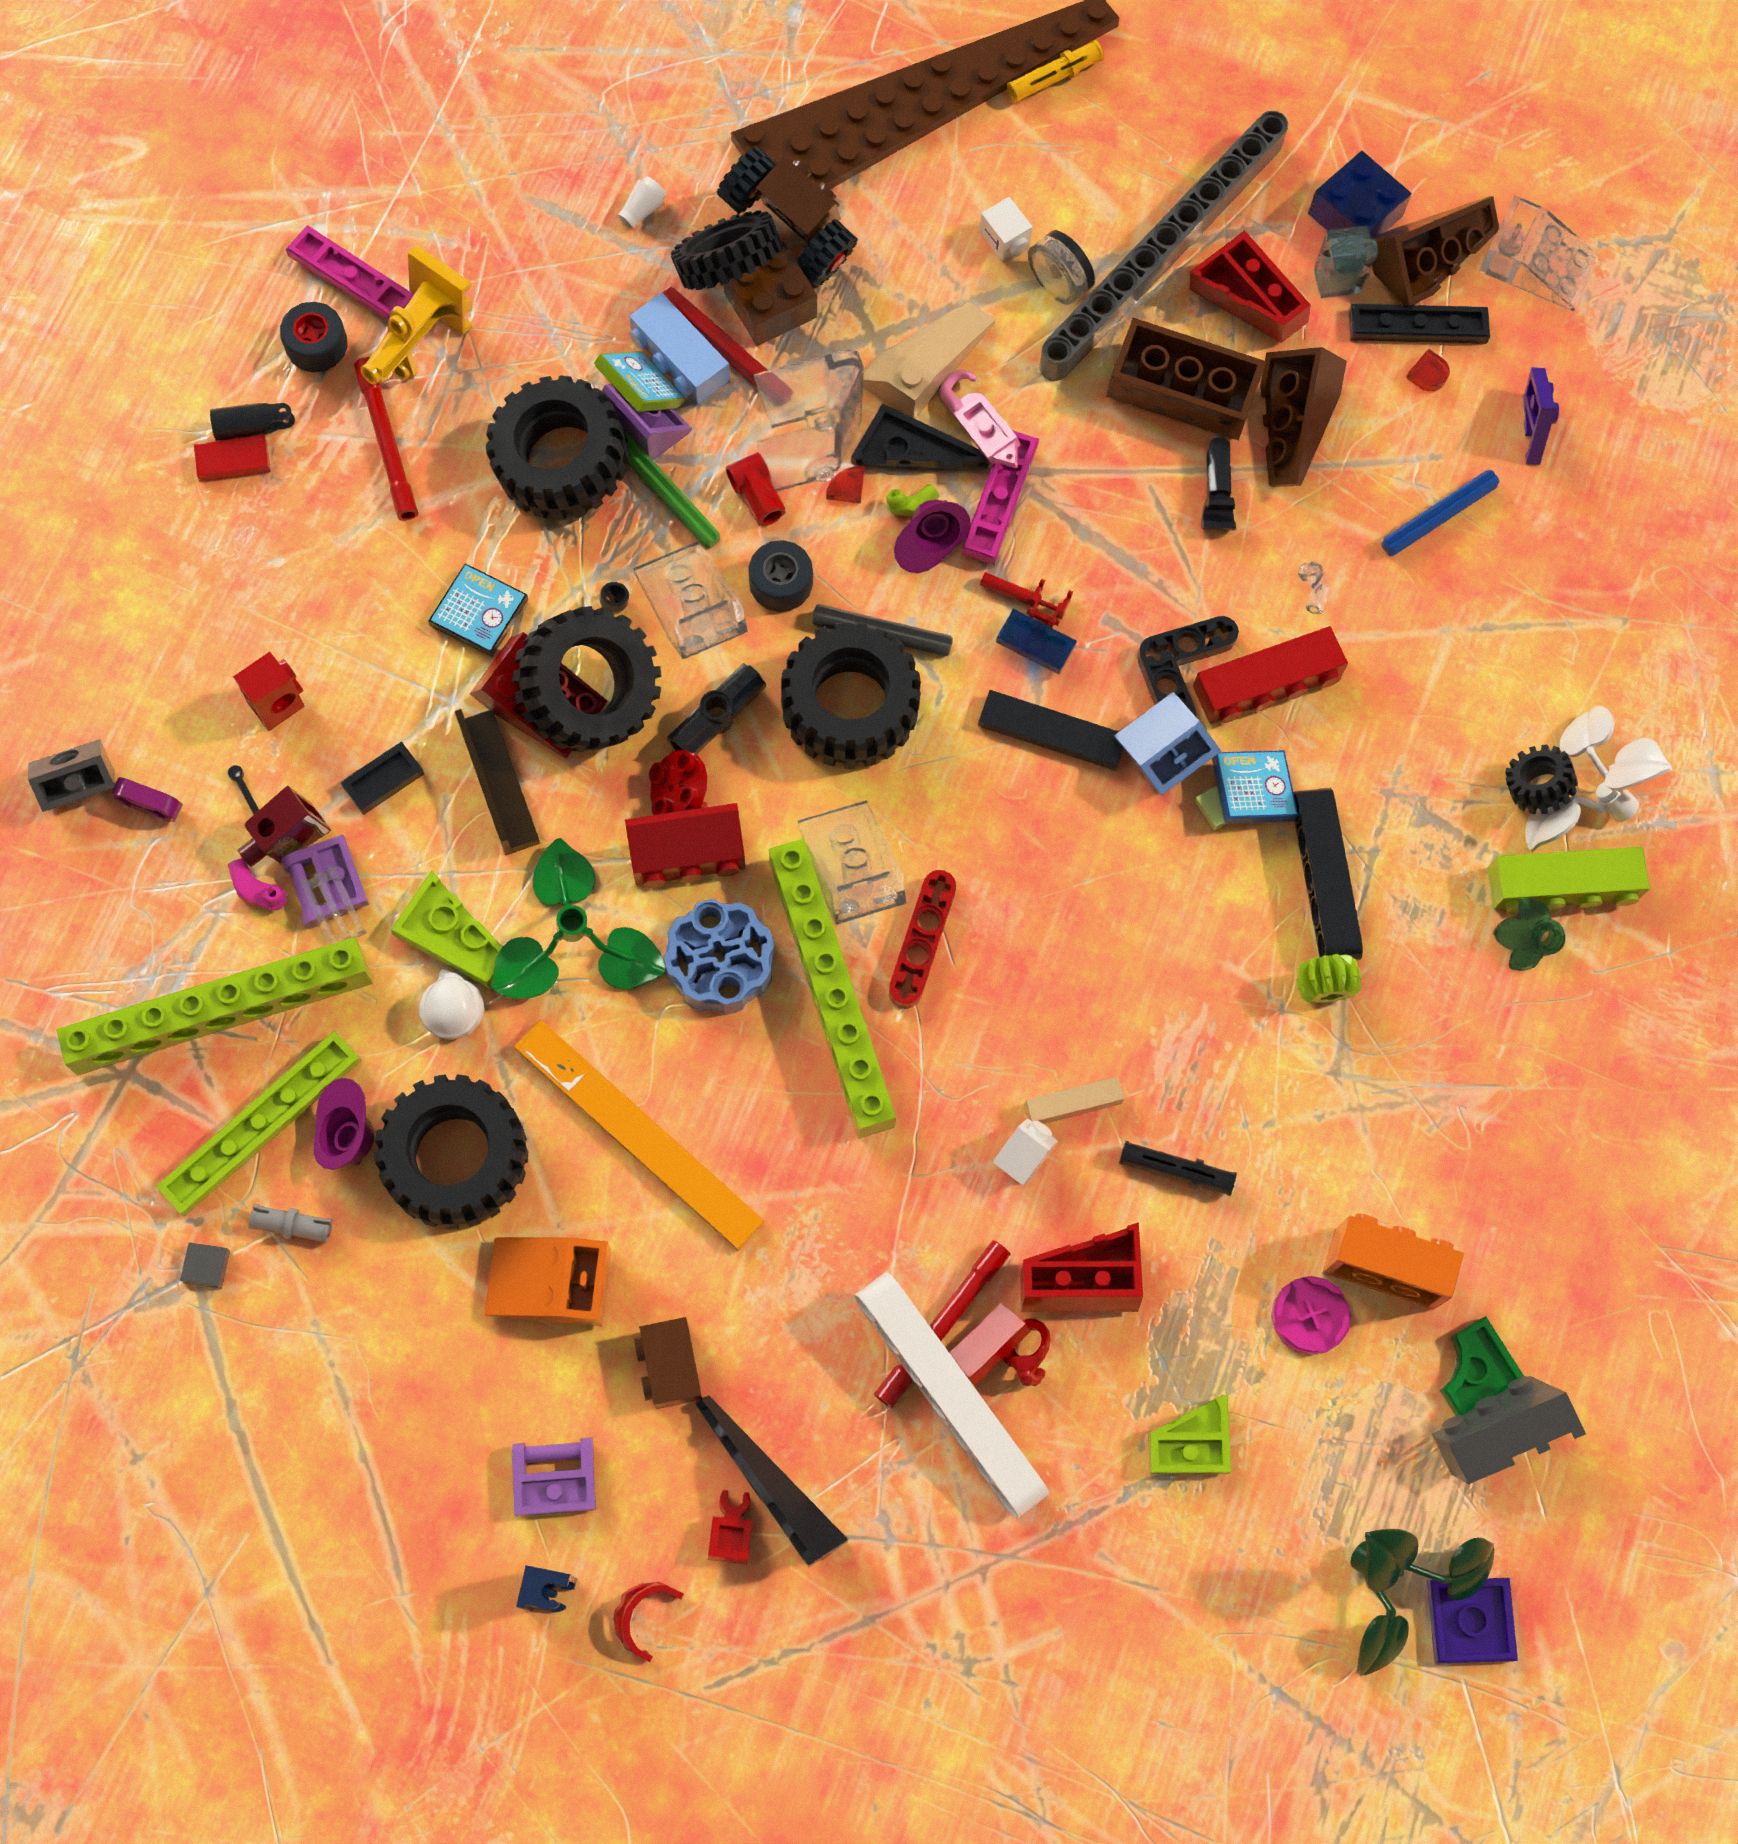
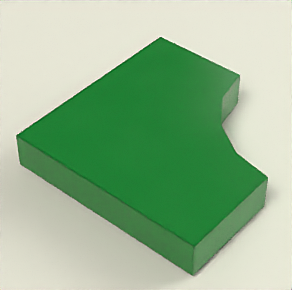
M1486 1316L1451 1336L1456 1350V1368L1450 1381L1440 1389V1392L1455 1416L1464 1415L1474 1409L1475 1404L1479 1400L1488 1396L1498 1395L1508 1389L1511 1381L1524 1376Z

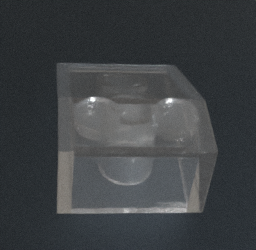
M698 541L633 568L634 574L663 630L682 659L697 655L702 651L748 632L740 597Z
M867 800L797 821L802 839L805 838L826 905L836 925L906 904L903 871Z

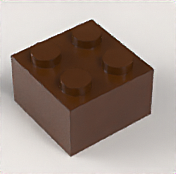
M782 242L783 247H781L780 253H776L777 256L773 260H767L768 264L763 267L757 266L755 267V272L751 274L746 272L742 274L743 278L738 280L732 278L729 279V283L724 284V294L756 346L817 318V294L785 242Z

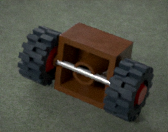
M755 146L752 150L749 149L745 156L742 155L736 164L734 163L731 166L730 172L725 174L724 180L719 184L720 188L717 189V195L738 214L744 213L747 208H751L756 200L758 201L761 198L766 207L808 244L803 250L804 253L798 257L797 263L804 275L816 286L822 285L825 280L831 278L834 272H837L841 264H844L847 256L851 255L853 248L857 245L858 238L839 222L841 220L838 211L840 205L835 200L837 198L836 195L825 184L821 183L819 186L814 184L813 179L810 177L811 172L799 160L795 159L792 163L784 156L776 163L763 150Z

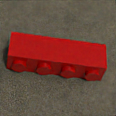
M1328 626L1198 672L1193 688L1209 724L1220 720L1222 723H1228L1239 718L1242 712L1251 709L1262 711L1271 707L1276 700L1284 697L1292 700L1301 697L1312 687L1320 685L1322 688H1326L1336 684L1341 680L1348 661L1332 627Z

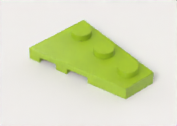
M431 870L391 928L392 935L489 988L494 976L495 960L503 946L479 920L476 921L455 894H451L441 883L440 878Z

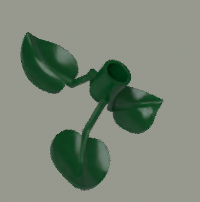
M1382 1529L1365 1532L1366 1541L1360 1543L1355 1548L1350 1563L1352 1568L1365 1576L1367 1587L1375 1592L1386 1609V1615L1376 1616L1364 1633L1359 1651L1358 1674L1360 1676L1368 1675L1384 1668L1401 1653L1406 1644L1409 1632L1408 1621L1403 1616H1395L1396 1610L1383 1592L1390 1589L1397 1582L1398 1578L1403 1576V1570L1411 1571L1443 1584L1449 1583L1448 1596L1453 1600H1464L1474 1595L1486 1582L1493 1566L1494 1543L1481 1537L1464 1542L1458 1547L1450 1560L1449 1574L1441 1575L1412 1564L1416 1559L1419 1547L1417 1537L1412 1533L1401 1529Z

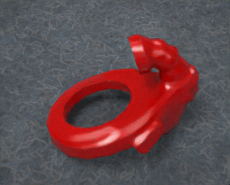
M1025 1319L1022 1321L1027 1324L1030 1331H1038L1041 1334V1344L1038 1350L1032 1355L1020 1356L1017 1353L1016 1345L1003 1360L1008 1367L1015 1369L1017 1377L1023 1385L1037 1386L1045 1377L1046 1371L1038 1367L1049 1351L1050 1331L1043 1322L1037 1319Z

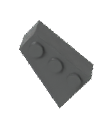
M1523 1376L1511 1381L1508 1389L1498 1395L1488 1396L1479 1400L1475 1404V1408L1466 1414L1447 1419L1442 1424V1428L1432 1433V1436L1451 1475L1467 1484H1471L1515 1465L1512 1457L1536 1448L1539 1454L1551 1450L1548 1442L1572 1433L1574 1439L1586 1435V1432L1566 1392L1532 1376Z

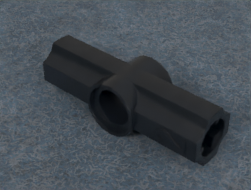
M743 663L716 690L704 694L700 705L667 736V741L675 751L687 750L698 754L718 734L730 729L734 718L766 688V682L752 666ZM716 707L726 711L723 715L717 717L708 714L709 710Z

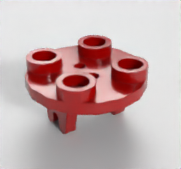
M687 750L673 751L664 757L661 762H655L651 766L649 779L651 781L650 797L653 815L708 807L707 802L703 801L707 791L708 775L704 762L697 754Z

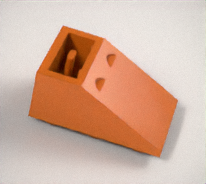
M495 1237L484 1315L602 1327L611 1247L608 1241L569 1237Z

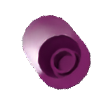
M934 499L920 504L914 510L911 522L901 531L896 539L894 555L899 566L908 572L921 573L939 564L969 533L971 523L966 509L957 503L948 502L947 500Z
M347 1078L334 1080L325 1087L319 1098L316 1111L313 1153L316 1162L324 1169L335 1170L347 1164L360 1165L362 1159L372 1149L375 1140V1131L372 1123L366 1118L365 1095L359 1084L353 1079Z

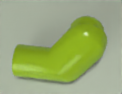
M927 484L915 496H906L903 491L894 489L886 496L887 508L895 515L912 516L914 510L920 504L928 500H937L940 495L931 484Z

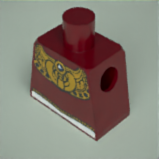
M287 785L245 822L244 826L253 838L237 849V851L250 867H253L267 855L281 864V859L285 855L310 846L329 833L331 829L314 805Z

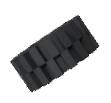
M1541 745L1540 751H1537L1535 746L1529 747L1530 753L1527 755L1523 751L1517 754L1519 761L1512 758L1509 762L1511 768H1506L1505 772L1507 776L1505 778L1515 805L1518 804L1519 809L1525 811L1527 808L1529 814H1536L1537 809H1540L1541 814H1548L1547 808L1553 807L1554 811L1561 809L1560 802L1567 805L1571 801L1569 795L1575 796L1577 792L1575 786H1578L1577 776L1568 753L1565 751L1561 752L1560 748L1553 746L1550 751L1548 745ZM1554 775L1552 779L1543 784H1529L1538 776Z

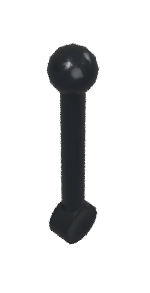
M233 765L229 768L228 775L231 780L237 782L254 815L259 811V808L243 780L244 772L240 766Z

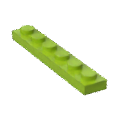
M333 1031L156 1185V1188L185 1217L320 1098L325 1087L332 1081L343 1078L361 1062V1059Z

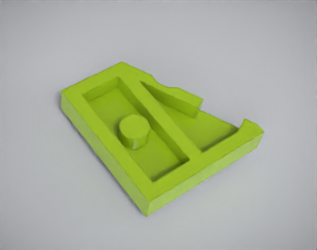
M1221 1395L1148 1434L1150 1474L1231 1473L1228 1395Z

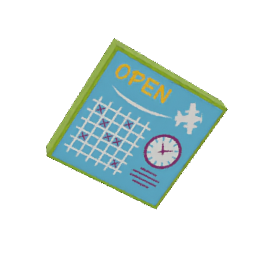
M642 351L599 354L594 362L595 367L637 412L680 408L686 399Z

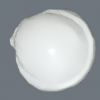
M442 969L439 972L438 981L427 988L419 1003V1017L423 1025L432 1034L442 1039H458L471 1034L480 1024L484 1014V1002L479 990L472 983L466 981L468 976L457 970L450 972L448 969Z

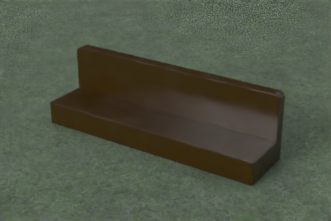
M462 709L454 711L505 856L540 844L493 709L464 718Z

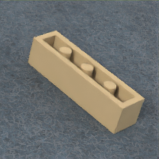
M1117 1076L1026 1099L1024 1106L1029 1120L1046 1124L1121 1105L1124 1101V1096Z

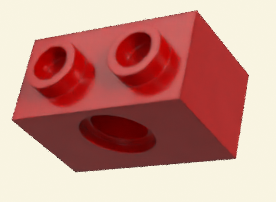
M270 651L233 676L247 704L268 731L305 707L299 695L304 690L296 680L295 672L285 659L278 662Z

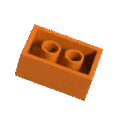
M1357 1213L1355 1217L1351 1215L1334 1229L1322 1273L1434 1310L1453 1297L1464 1252L1454 1250V1244L1446 1240L1432 1238L1431 1241L1415 1237L1416 1232L1402 1226H1393V1229L1378 1225V1219L1366 1214Z

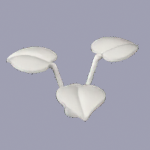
M1595 706L1589 712H1585L1577 717L1563 732L1560 739V749L1562 752L1568 753L1569 757H1577L1587 751L1588 756L1605 780L1596 790L1597 802L1575 795L1570 798L1571 801L1567 805L1560 802L1561 809L1554 811L1553 807L1547 808L1548 814H1541L1540 809H1537L1536 814H1530L1525 829L1526 843L1529 850L1534 852L1541 845L1552 842L1570 831L1578 822L1581 813L1578 804L1593 808L1598 814H1602L1606 810L1617 822L1630 819L1637 812L1639 801L1627 789L1672 771V766L1665 758L1660 746L1650 738L1634 740L1617 753L1615 764L1609 766L1608 772L1596 755L1594 747L1607 742L1612 736L1615 726L1613 715L1604 706Z

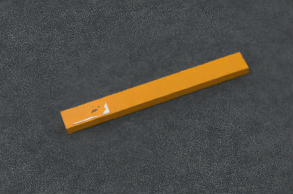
M541 1019L514 1046L519 1054L736 1250L739 1251L764 1224V1220Z

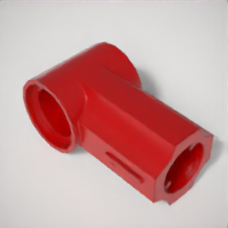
M759 452L725 467L732 488L737 495H742L758 526H769L786 514V508L771 483V475L767 464Z

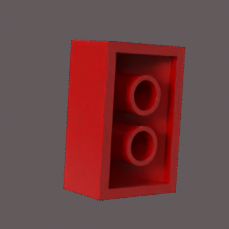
M737 803L625 819L636 886L643 885L645 888H655L664 885L665 881L680 879L681 882H695L700 880L702 876L710 874L729 877L738 874L739 870L746 869Z

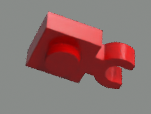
M723 1489L720 1495L719 1507L724 1517L713 1516L707 1560L747 1565L753 1521L741 1520V1517L749 1509L750 1495L749 1492H744L742 1504L733 1507L727 1501L728 1490Z

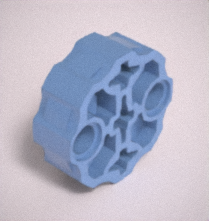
M716 899L699 902L691 912L683 917L676 918L667 933L668 944L666 954L664 955L667 976L670 984L676 987L678 992L684 997L685 1003L701 1012L714 1010L720 1011L725 1015L743 1010L748 1002L752 1001L755 997L762 996L772 980L771 970L773 959L775 958L773 937L770 929L764 927L762 922L756 917L755 911L740 902L733 904L720 903ZM707 916H714L720 920V923L714 928H705L700 924ZM743 928L744 930L742 936L738 938V935ZM751 938H755L759 947H761V957H758L751 947ZM721 951L725 961L718 962L715 957L716 952ZM680 956L683 957L688 966V976H684L678 965ZM727 985H733L739 989L737 996L728 999L722 997L719 992Z

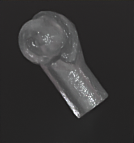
M1315 561L1303 563L1298 569V576L1303 582H1309L1312 589L1305 608L1312 614H1322L1331 584L1321 564Z

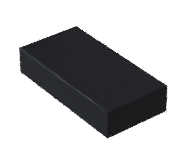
M401 741L340 783L360 812L365 815L424 775V772Z

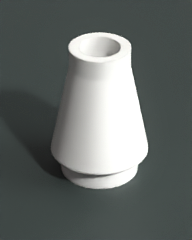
M646 176L642 181L638 180L623 209L617 216L627 227L634 229L639 222L664 204L663 199L667 194L655 180Z

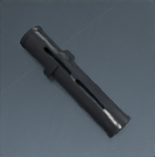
M1126 1140L1119 1161L1121 1165H1128L1189 1183V1187L1197 1189V1186L1227 1194L1228 1196L1232 1194L1237 1172H1230L1206 1165L1204 1160L1196 1158V1161L1129 1143Z

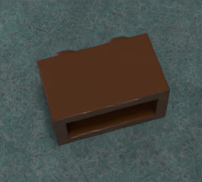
M683 1317L639 1326L641 1337L634 1338L638 1362L646 1361L648 1376L641 1377L645 1401L653 1400L655 1408L661 1409L701 1400L702 1394L687 1318Z

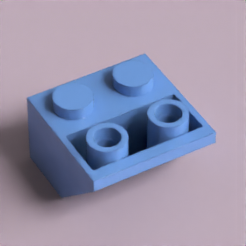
M1174 692L1170 693L1114 735L1156 794L1161 796L1221 752V749L1201 722Z

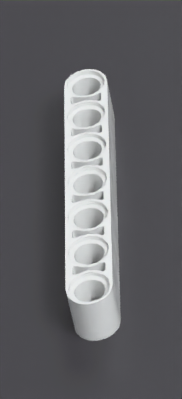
M885 1271L857 1292L854 1297L859 1307L1006 1509L1016 1519H1019L1049 1495V1491L1042 1479L894 1277Z

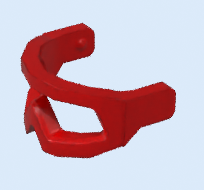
M658 1581L641 1583L628 1589L622 1595L620 1605L614 1610L613 1618L616 1635L624 1645V1648L648 1662H651L653 1656L646 1650H640L630 1635V1620L634 1608L642 1599L653 1593H669L672 1598L680 1600L684 1593Z

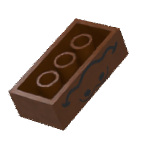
M1132 318L1111 374L1106 397L1239 441L1266 361Z

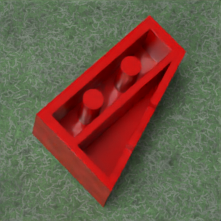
M1245 230L1190 271L1189 290L1280 343L1309 322L1311 304Z
M1139 1222L1108 1235L1103 1233L1094 1236L1092 1240L1074 1246L1069 1244L1023 1259L1020 1272L1021 1312H1138L1143 1299Z

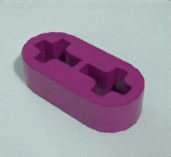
M122 777L117 779L115 788L110 793V796L121 804L168 822H175L183 806L179 800L164 792Z

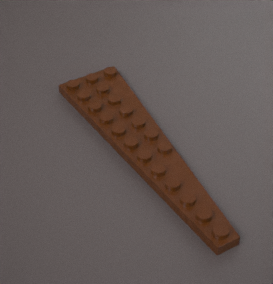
M1084 0L760 122L750 124L731 132V141L744 156L749 149L752 150L753 147L757 146L776 163L784 156L792 163L797 159L811 172L810 177L813 179L814 184L819 186L823 183L829 189H832L1007 90L1008 82L1014 81L1060 58V54L1066 50L1072 52L1118 27L1120 18L1106 0Z

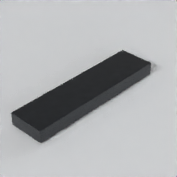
M1351 304L1349 308L1350 340L1487 344L1490 339L1488 307Z
M989 690L978 721L979 727L1114 771L1117 769L1123 751L1122 746L1114 737L1119 731L993 690Z

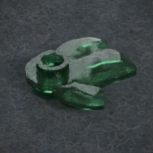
M1528 897L1519 899L1517 917H1509L1501 921L1493 931L1496 941L1503 947L1512 950L1509 968L1519 971L1532 969L1543 956L1559 952L1566 940L1563 927L1560 923L1551 919L1548 906L1539 900ZM1548 931L1547 939L1541 941L1544 933Z

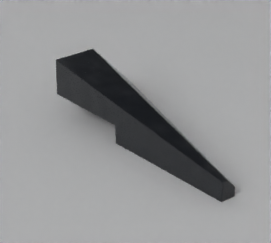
M709 1395L695 1403L808 1568L819 1560H824L848 1542V1538Z

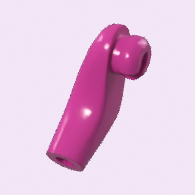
M243 858L228 864L235 891L240 899L269 911H277L285 906L287 901L286 892L277 885H271L255 879Z

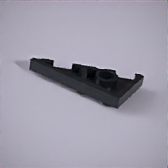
M883 403L851 456V464L855 466L987 469L990 465L979 449Z

